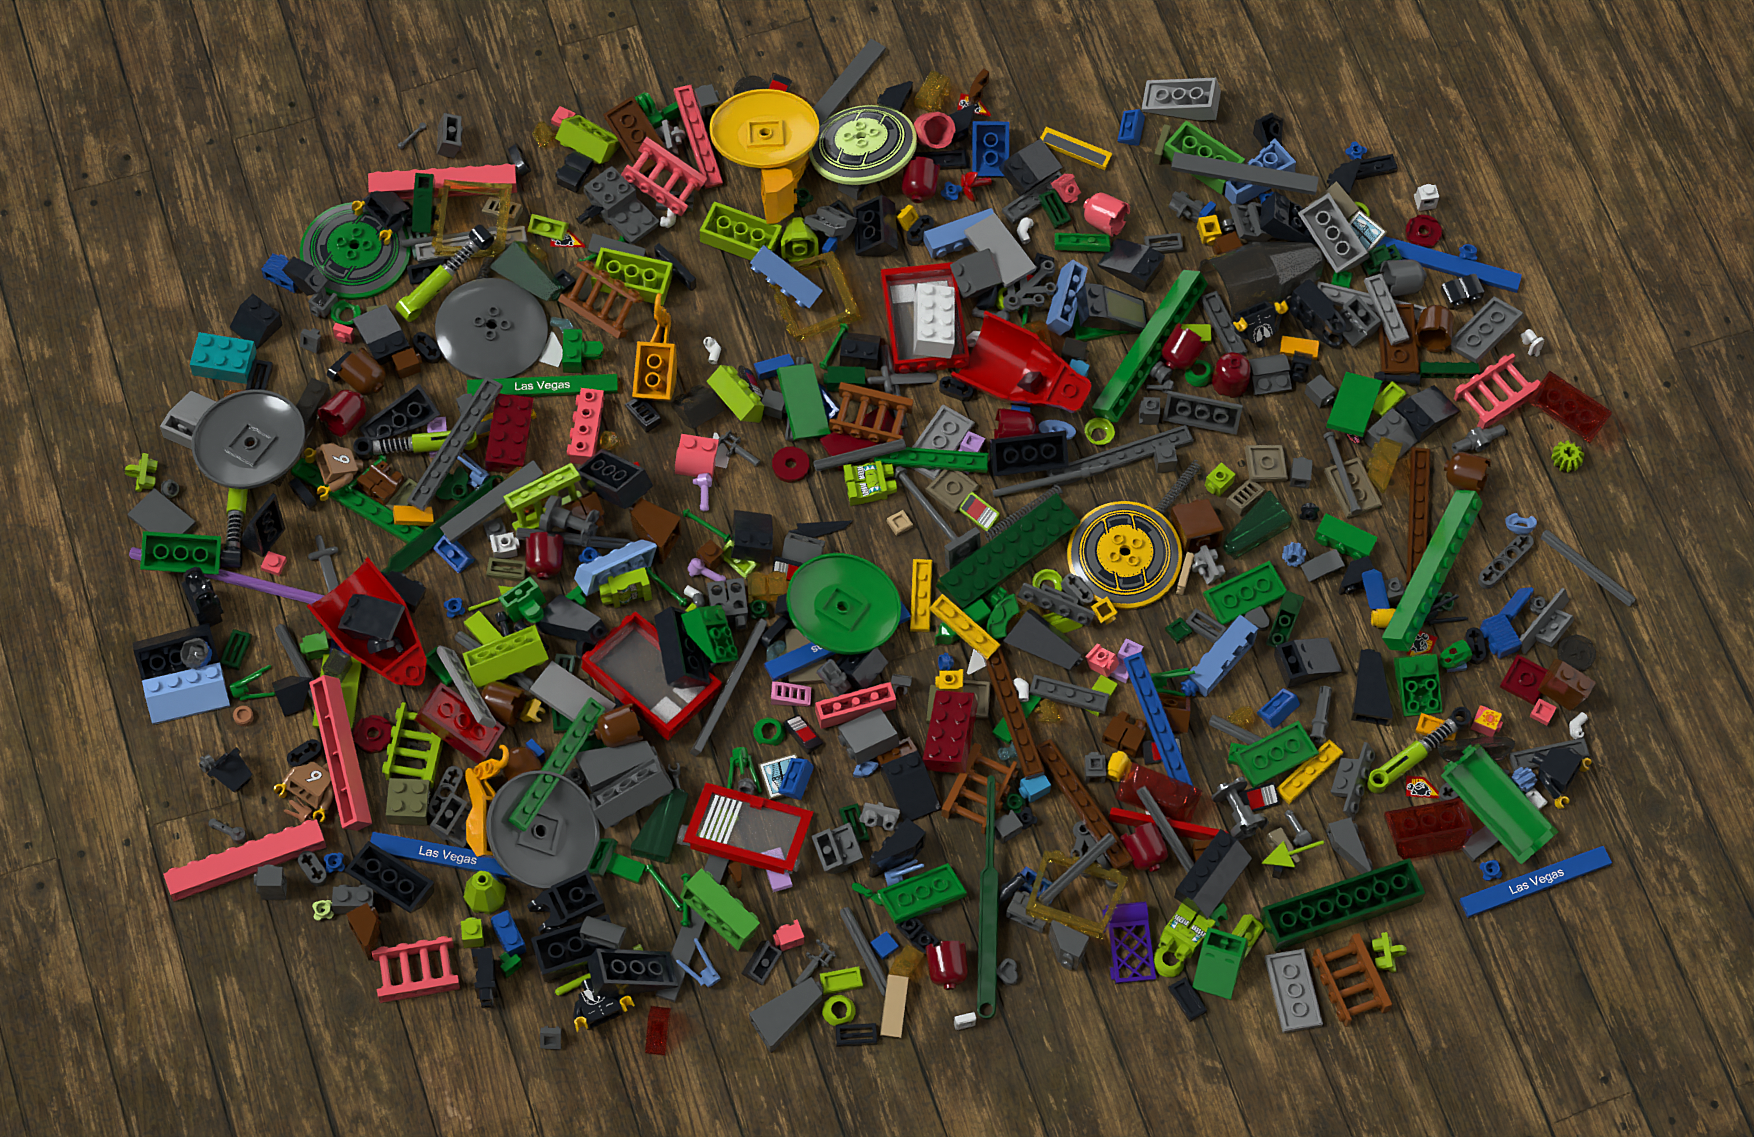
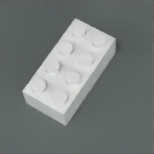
M918 283L914 295V354L951 358L954 348V287Z

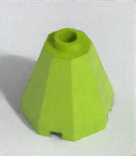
M801 217L792 218L788 221L781 240L782 258L786 259L787 257L792 264L808 263L812 260L811 257L813 255L815 257L819 255L818 238Z
M479 871L466 882L464 900L473 912L491 914L504 905L507 889L497 874Z

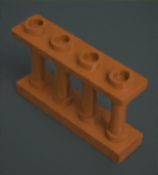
M588 260L577 262L576 266L581 268L582 272L572 292L561 294L558 301L617 339L626 337L628 330L624 328L623 323L633 303L643 302L644 298L640 296L637 290L624 286L625 283L621 280L611 278L608 272L595 268L594 263ZM590 274L597 281L587 301L583 302L579 300L578 295ZM603 284H606L612 290L602 310L598 312L594 309L593 304ZM618 293H620L627 300L617 320L613 321L608 318V313Z
M843 382L840 383L839 397H842L843 400L837 420L830 419L829 421L830 430L838 434H850L854 438H866L875 443H887L903 439L899 432L904 415L906 413L912 414L914 399ZM851 400L861 403L855 424L844 422ZM870 404L879 407L873 428L862 426L868 405ZM887 409L897 411L892 433L881 431Z
M974 743L968 756L966 772L959 773L942 807L941 816L949 819L951 813L960 814L982 824L981 833L985 834L986 817L963 808L957 803L959 797L964 796L987 806L986 797L968 790L965 786L967 780H974L987 786V777L977 774L973 770L975 764L979 765L981 763L1006 774L1002 784L996 782V791H999L995 801L996 813L1000 812L1003 805L1001 800L1003 796L1007 797L1011 789L1010 781L1011 779H1016L1019 769H1017L1018 762L1013 761L1009 768L984 757L981 753L982 746Z
M1359 933L1352 935L1348 946L1324 955L1321 954L1319 948L1314 950L1312 957L1313 965L1319 969L1321 982L1329 990V1000L1332 1004H1335L1337 1017L1340 1022L1344 1023L1345 1027L1350 1025L1351 1016L1369 1009L1380 1008L1382 1014L1390 1011L1392 1002ZM1348 954H1355L1357 964L1330 973L1326 962ZM1358 971L1364 973L1365 982L1340 991L1334 980ZM1367 989L1372 991L1374 995L1373 1000L1349 1009L1346 1008L1342 998Z

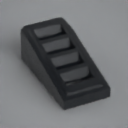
M633 399L625 404V407L646 433L662 424L661 417L646 400ZM638 402L641 403L640 405L636 406L635 408L632 407L633 405H635V404L638 403ZM644 407L643 410H641L640 412H637V410H639L640 408Z

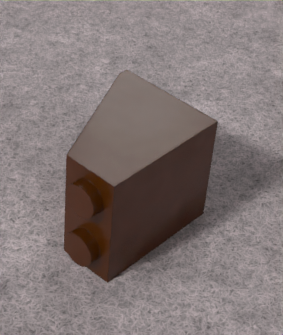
M640 498L630 509L632 530L640 539L657 545L654 556L659 563L664 564L682 534L681 517Z
M1196 499L1192 503H1179L1172 507L1170 517L1180 539L1183 555H1186L1187 552H1199L1200 547L1204 545L1208 549L1220 547L1224 529L1209 499Z
M1554 659L1537 690L1571 711L1588 698L1596 682L1564 661Z

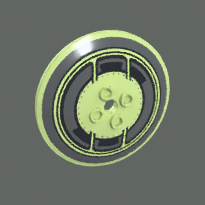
M877 105L857 106L832 115L819 127L817 142L809 151V156L816 171L831 181L849 185L869 184L890 177L910 161L916 150L917 135L912 122L897 110Z

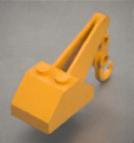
M809 153L799 160L784 166L760 168L761 197L767 224L778 223L794 212V204H797V194L794 193V189H797V183L810 164Z
M658 293L655 299L654 320H657L658 325L650 342L637 341L632 394L634 399L671 401L674 393L677 374L676 345L669 344L671 315L667 313V309L661 306V293ZM665 328L664 342L660 343L663 329Z
M505 745L499 746L503 750V757L500 761L489 759L479 763L475 769L468 768L465 772V779L472 803V809L466 820V841L477 857L495 859L488 843L486 820L489 806L496 793L487 782V779L495 777L507 765L509 751Z

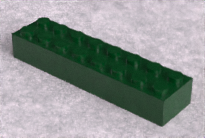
M1055 493L940 577L936 587L960 610H963L980 598H984L997 586L1003 584L1071 534L1080 524V521L1061 497Z
M1408 858L1262 907L1260 918L1274 951H1278L1420 903L1426 893L1411 859Z

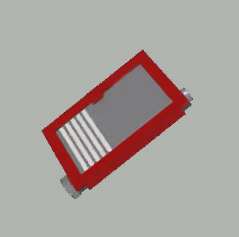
M706 782L689 826L682 824L677 844L690 846V849L780 874L785 872L792 874L793 871L798 872L800 860L797 859L814 811Z

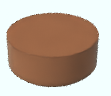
M239 706L233 712L234 721L239 726H247L253 721V712L248 706Z

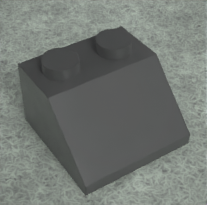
M990 248L962 257L950 265L963 299L976 298L1003 282Z
M1393 408L1367 431L1364 440L1366 444L1391 465L1418 441L1407 420Z
M1052 920L1049 940L1057 961L1065 969L1076 971L1087 950L1089 936Z

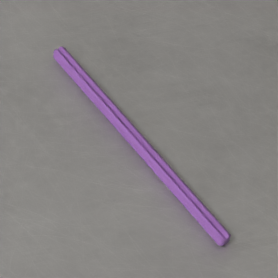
M132 547L129 553L130 558L141 561V549ZM219 569V575L204 574L207 578L309 604L324 597L321 594Z

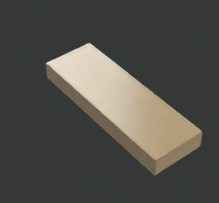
M888 975L880 1036L901 1038L909 977Z

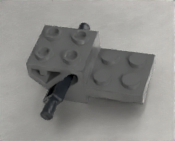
M613 166L584 186V193L592 205L576 218L579 224L599 214L607 225L611 224L631 245L660 225V221L636 198V190L634 189L636 186L626 181Z

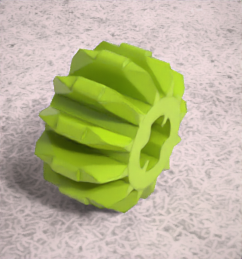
M1568 440L1565 441V444L1560 441L1552 451L1551 460H1554V466H1560V471L1563 468L1566 469L1567 473L1571 469L1576 471L1578 466H1581L1583 463L1584 453L1581 452L1582 446L1576 447V441L1572 444Z

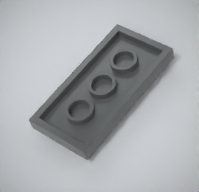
M1493 297L1452 337L1451 345L1447 347L1477 364L1524 318V314L1513 306Z

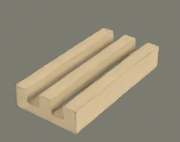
M1187 552L1176 594H1184L1194 558L1193 553Z

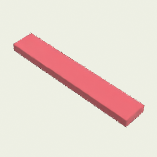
M692 85L674 88L673 92L699 171L707 177L704 183L705 189L723 185Z

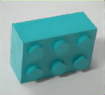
M199 332L190 361L193 376L247 384L257 353L254 341Z

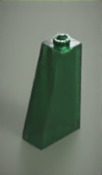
M513 241L490 266L492 270L545 301H557L562 294L561 292L565 289L522 241Z
M1271 490L1258 501L1225 537L1224 551L1227 555H1231L1234 560L1290 528L1292 518Z
M675 788L662 798L631 844V855L670 864L689 801L688 793L683 789Z

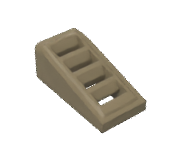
M489 197L482 209V213L514 226L523 212L521 204L494 197ZM493 203V204H495V205H494V207H493L492 210H491V209H489V207H490V205Z
M1249 479L1227 498L1226 505L1241 516L1265 489L1256 482H1250ZM1249 486H1253L1258 491H1253ZM1245 490L1249 491L1252 494V496L1246 493Z
M1282 828L1267 834L1266 841L1274 849L1284 841L1288 852L1294 850ZM1297 853L1290 855L1295 868L1292 867L1294 870L1298 868L1300 863Z

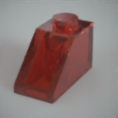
M651 1006L648 1015L645 1053L666 1054L671 1008Z

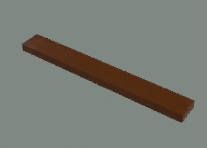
M1411 447L1406 585L1411 581L1427 549L1430 449Z
M999 646L988 660L983 657L1025 779L1043 776L1045 771L1001 647Z
M1049 739L1036 745L1041 762L1094 840L1098 843L1108 833L1115 837V843L1104 852L1114 869L1118 871L1132 864L1134 859L1053 741Z

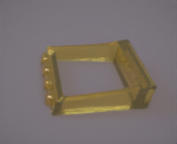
M444 179L443 187H439L437 197L441 199L440 204L437 203L435 214L439 215V218L434 222L433 231H437L436 236L432 237L431 247H435L434 256H455L454 254H457L458 250L462 249V246L442 245L448 191L453 190L499 197L494 244L486 250L482 251L480 249L477 253L474 252V255L470 257H502L505 250L512 184Z
M833 251L793 262L789 265L798 272L829 266L846 308L844 312L799 330L785 294L780 291L782 287L777 283L775 286L769 283L771 289L776 291V294H774L775 301L778 305L781 304L782 309L779 310L784 320L787 319L788 321L786 329L789 335L793 334L797 342L839 327L840 324H848L862 319L840 262Z
M1045 850L1026 907V915L1049 923L1055 920L1080 933L1102 940L1128 882V877L1121 875L1122 872L1117 869H1110V871L1102 869L1103 866L1095 862L1083 871L1084 873L1118 884V887L1102 922L1097 923L1036 903L1047 864L1054 862L1070 868L1080 859L1077 856H1073L1072 859L1064 857L1065 854L1058 850H1054L1053 853Z

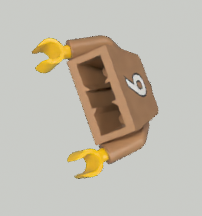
M334 443L322 444L316 450L307 448L304 451L307 463H313L316 459L325 485H329L328 487L320 486L317 489V494L325 493L320 496L321 501L328 499L329 492H335L350 483L357 471H362L363 469L362 460H354L352 451L349 448H343Z
M315 762L293 767L282 780L283 783L277 784L274 787V792L277 794L279 790L283 789L279 797L285 798L288 794L287 790H289L314 808L320 807L319 810L313 813V819L316 820V817L321 814L323 817L320 823H324L326 820L324 813L329 809L334 799L328 763L322 767Z

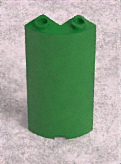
M1479 743L1474 747L1469 745L1462 752L1464 754L1463 757L1455 763L1450 761L1443 768L1445 772L1441 776L1520 864H1523L1554 837L1558 831Z

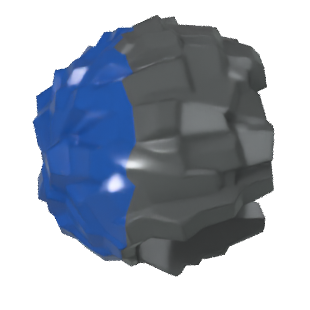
M193 638L183 643L180 652L181 661L186 667L191 669L206 666L211 660L212 650L203 639Z

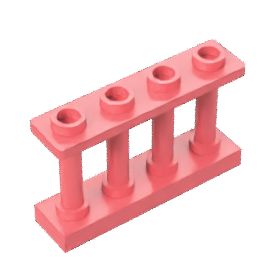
M646 137L638 149L642 153L633 167L627 165L621 175L626 181L640 188L642 192L653 197L658 203L665 205L673 213L682 216L688 208V205L684 202L693 189L699 192L707 177ZM650 158L657 165L647 178L639 170L646 160ZM664 168L672 173V176L662 188L654 183V181ZM680 179L688 185L680 197L676 198L669 192L676 181Z
M1514 353L1509 356H1503L1496 365L1488 366L1482 374L1474 375L1470 382L1467 384L1463 383L1456 388L1454 400L1458 401L1464 397L1479 414L1480 420L1477 427L1487 429L1540 393L1542 387L1540 381L1537 379L1533 383H1528L1512 365L1516 357ZM1507 369L1523 387L1522 390L1518 393L1514 392L1500 377V372ZM1492 378L1505 392L1508 399L1504 402L1499 401L1484 383ZM1478 388L1492 403L1494 409L1485 411L1470 392Z
M441 936L432 941L419 940L415 944L401 943L396 945V947H379L372 951L373 960L380 961L383 986L377 989L379 1002L383 1003L460 989L458 975H453L450 967L448 949L454 948L452 937ZM440 950L443 976L442 978L434 979L431 977L428 952ZM420 954L423 972L422 981H411L409 955ZM400 957L403 983L402 985L393 986L390 980L388 959Z

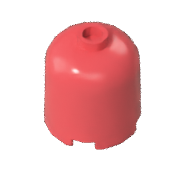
M930 112L922 114L913 124L917 135V142L922 146L939 149L946 147L952 142L951 139L955 133V125L951 117L944 113Z
M1096 193L1084 203V217L1087 223L1113 237V234L1118 235L1126 224L1124 217L1126 213H1130V205L1105 193Z

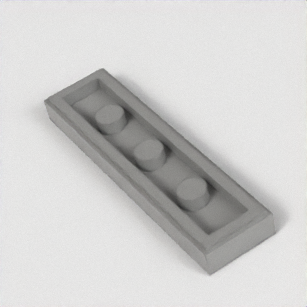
M1382 273L1365 278V286L1391 346L1409 340V335Z

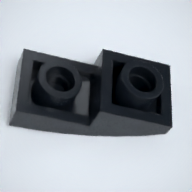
M915 917L896 925L899 932L925 957H927V945L933 944L936 947L940 944L939 940L925 929L924 924Z

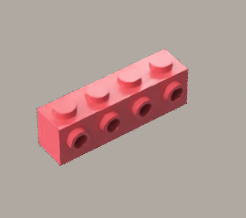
M581 388L580 395L576 396V406H578V409L573 413L575 426L570 430L572 443L568 444L567 456H570L571 463L583 464L595 454L604 405V390Z
M891 682L816 702L815 713L820 728L823 729L852 721L879 707L883 712L896 709V697Z

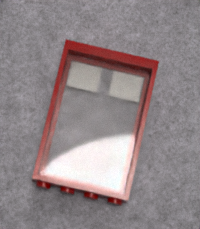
M954 262L881 269L880 280L895 373L906 374L916 371L926 372L935 369L944 370L946 368L969 366V351L959 290L950 267ZM918 283L954 287V348L951 358L914 354V295Z
M636 611L632 615H627L622 620L621 625L612 628L605 639H600L592 651H587L582 657L581 669L623 704L632 703L633 708L631 710L635 711L636 715L666 740L671 739L721 690L722 682L709 671L711 684L707 686L686 689L668 686L665 679L657 630Z

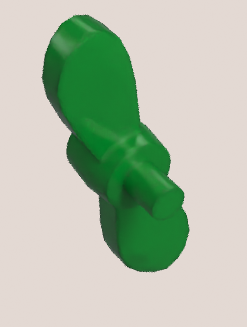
M859 883L852 884V889L855 892L863 894L866 899H871L879 906L883 905L878 895L873 893L871 889H866Z

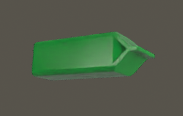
M981 598L962 610L979 626L987 622L992 613ZM942 622L938 634L935 635L934 644L950 645L961 637Z

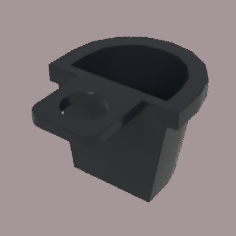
M237 747L230 753L226 752L212 765L214 768L207 773L210 778L215 777L234 793L242 789L254 776L239 755L241 751Z

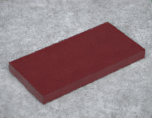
M879 408L865 415L862 426L874 427ZM886 410L881 431L892 433L895 420L888 410ZM900 429L899 435L904 436V433ZM835 432L820 439V443L829 457L883 444V442L875 443L866 438H854L850 434H838ZM843 465L837 466L839 471L844 469Z

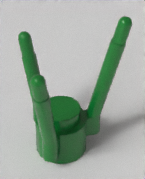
M271 665L261 668L242 680L229 684L234 698L240 697V700L243 701L252 698L275 696V692L246 695L249 692L247 683L262 676V673L270 669Z
M1183 668L1151 673L1150 676L1157 693L1186 696L1185 693L1164 689L1163 686H1167V678L1195 674V671Z
M734 748L732 750L733 757H730L727 788L731 789L734 765L740 767V773L743 775L744 767L748 763L757 790L761 793L760 783L747 748Z

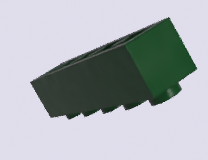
M1425 361L1421 362L1419 367L1420 378L1471 379L1474 375L1480 374L1479 363L1476 364L1474 362L1441 363Z

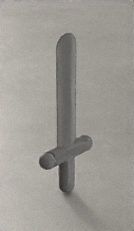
M882 366V376L869 377L867 382L869 384H884L885 392L890 394L892 393V385L933 383L938 380V376L934 372L889 374L888 367Z
M316 535L315 540L318 551L310 553L308 558L310 560L319 559L328 591L331 592L339 585L330 555L338 552V548L336 546L326 548L322 536Z

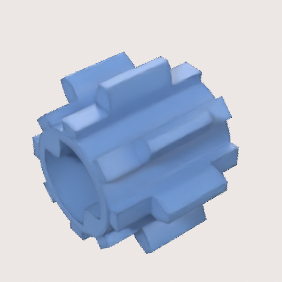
M1291 542L1290 545L1284 546L1282 559L1287 562V565L1297 567L1298 564L1304 563L1306 549H1303L1300 543Z
M1520 767L1515 770L1514 774H1512L1513 776H1511L1512 778H1510L1525 793L1533 789L1537 782L1535 774L1528 767L1525 769Z

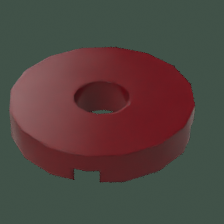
M1421 214L1408 221L1405 228V236L1411 244L1432 248L1441 239L1442 228L1435 218ZM1426 229L1428 234H1421L1419 230Z
M794 446L784 447L774 454L772 459L773 472L781 481L787 483L800 481L809 471V458L800 448ZM792 461L796 466L788 468L786 463Z
M369 715V717L359 720L355 725L353 732L355 743L364 752H381L392 742V726L382 716ZM372 730L379 732L378 736L374 738L369 737L368 733Z

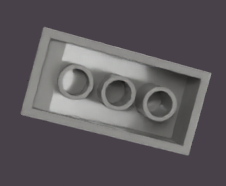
M1216 78L1147 80L1141 110L1142 112L1193 120H1216L1221 89Z

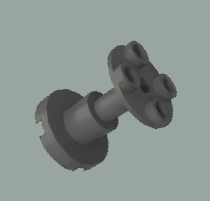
M551 495L544 507L546 508L545 514L541 515L539 529L550 533L554 526L563 529L567 527L582 531L580 545L587 547L591 535L595 536L598 525H595L599 518L600 511L592 510L586 520L572 516V511L561 508V497Z
M1243 776L1230 784H1227V782L1222 783L1217 787L1218 791L1211 796L1214 803L1229 801L1234 810L1232 817L1237 824L1231 829L1230 833L1238 841L1254 836L1256 834L1255 831L1259 827L1263 830L1269 824V820L1264 813L1254 815L1250 806L1244 805L1238 795V792L1243 791L1248 785Z

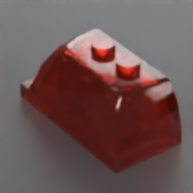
M1551 371L1548 372L1528 399V403L1588 443L1593 441L1612 415V411Z
M1128 763L1115 799L1148 811L1137 794V790L1145 786L1165 818L1191 823L1202 795V790L1136 763Z
M1461 798L1384 812V818L1395 844L1397 854L1403 860L1459 850L1468 842L1473 831Z

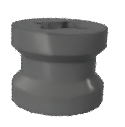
M1159 361L1151 370L1150 376L1157 378L1158 382L1162 385L1165 380L1170 378L1173 370L1165 367V364Z

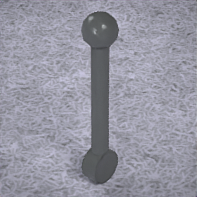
M420 123L418 129L403 142L398 143V148L403 149L405 144L416 134L426 129V124Z

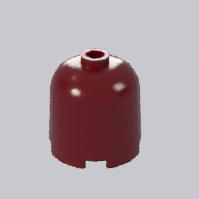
M916 157V160L909 161L903 170V194L914 203L930 200L936 193L940 164L935 165L932 159L926 157Z
M1180 323L1176 325L1162 348L1163 358L1167 361L1166 365L1174 371L1176 368L1180 370L1190 369L1208 346V342L1202 343L1200 341L1202 337L1188 328L1185 330L1181 329L1182 325Z
M1236 352L1225 353L1219 358L1212 378L1213 388L1219 395L1224 394L1230 396V398H1235L1246 392L1251 371L1248 359Z
M349 389L339 391L318 410L321 422L325 420L330 426L328 430L339 437L346 436L366 415V405L363 396Z
M1005 408L997 409L995 421H998V429H994V439L1038 434L1039 425L1035 424V418L1030 412Z
M535 532L530 534V538L526 537L525 565L528 572L539 580H548L549 577L557 575L562 568L565 539L559 534H556V537L548 536V532Z
M1150 822L1134 828L1135 833L1129 836L1125 833L1121 836L1120 840L1134 859L1132 864L1136 869L1141 871L1150 870V873L1161 869L1160 865L1167 859L1168 850L1156 823L1152 825Z
M942 941L941 946L934 947L933 944L926 946L931 981L937 986L944 987V990L956 989V985L963 983L967 977L966 943L964 942L960 945V941Z

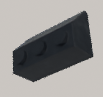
M879 195L853 207V217L857 218L854 228L855 255L884 257L898 250L896 207L893 201L883 195Z

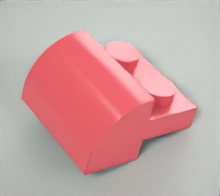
M681 434L676 454L675 474L698 477L699 474L709 473L713 479L719 439Z

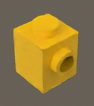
M1108 597L1091 606L1101 624L1105 622L1108 625L1116 620L1115 616L1118 613Z

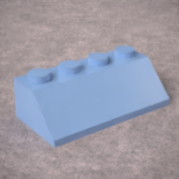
M642 539L637 542H630L625 547L614 549L610 554L599 556L588 564H581L577 568L574 579L585 595L588 596L599 591L598 585L608 583L607 577L609 576L615 578V576L643 567H651L657 545Z
M220 662L142 681L153 725L230 707Z

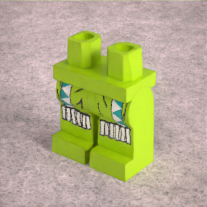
M876 461L875 463L851 467V464L843 465L850 506L880 499L885 500L888 494L897 492L895 480L885 482L886 477L894 476L892 464L882 465L881 461Z
M645 567L617 575L615 578L609 576L607 577L608 583L598 585L603 606L613 603L614 607L618 608L620 604H627L631 600L644 597L645 601L652 600L650 582Z
M1181 903L1175 915L1164 928L1158 946L1167 951L1170 947L1176 949L1175 957L1180 961H1184L1187 957L1191 958L1204 942L1208 927L1213 928L1216 921L1210 917L1206 920L1201 915L1196 917L1197 913Z

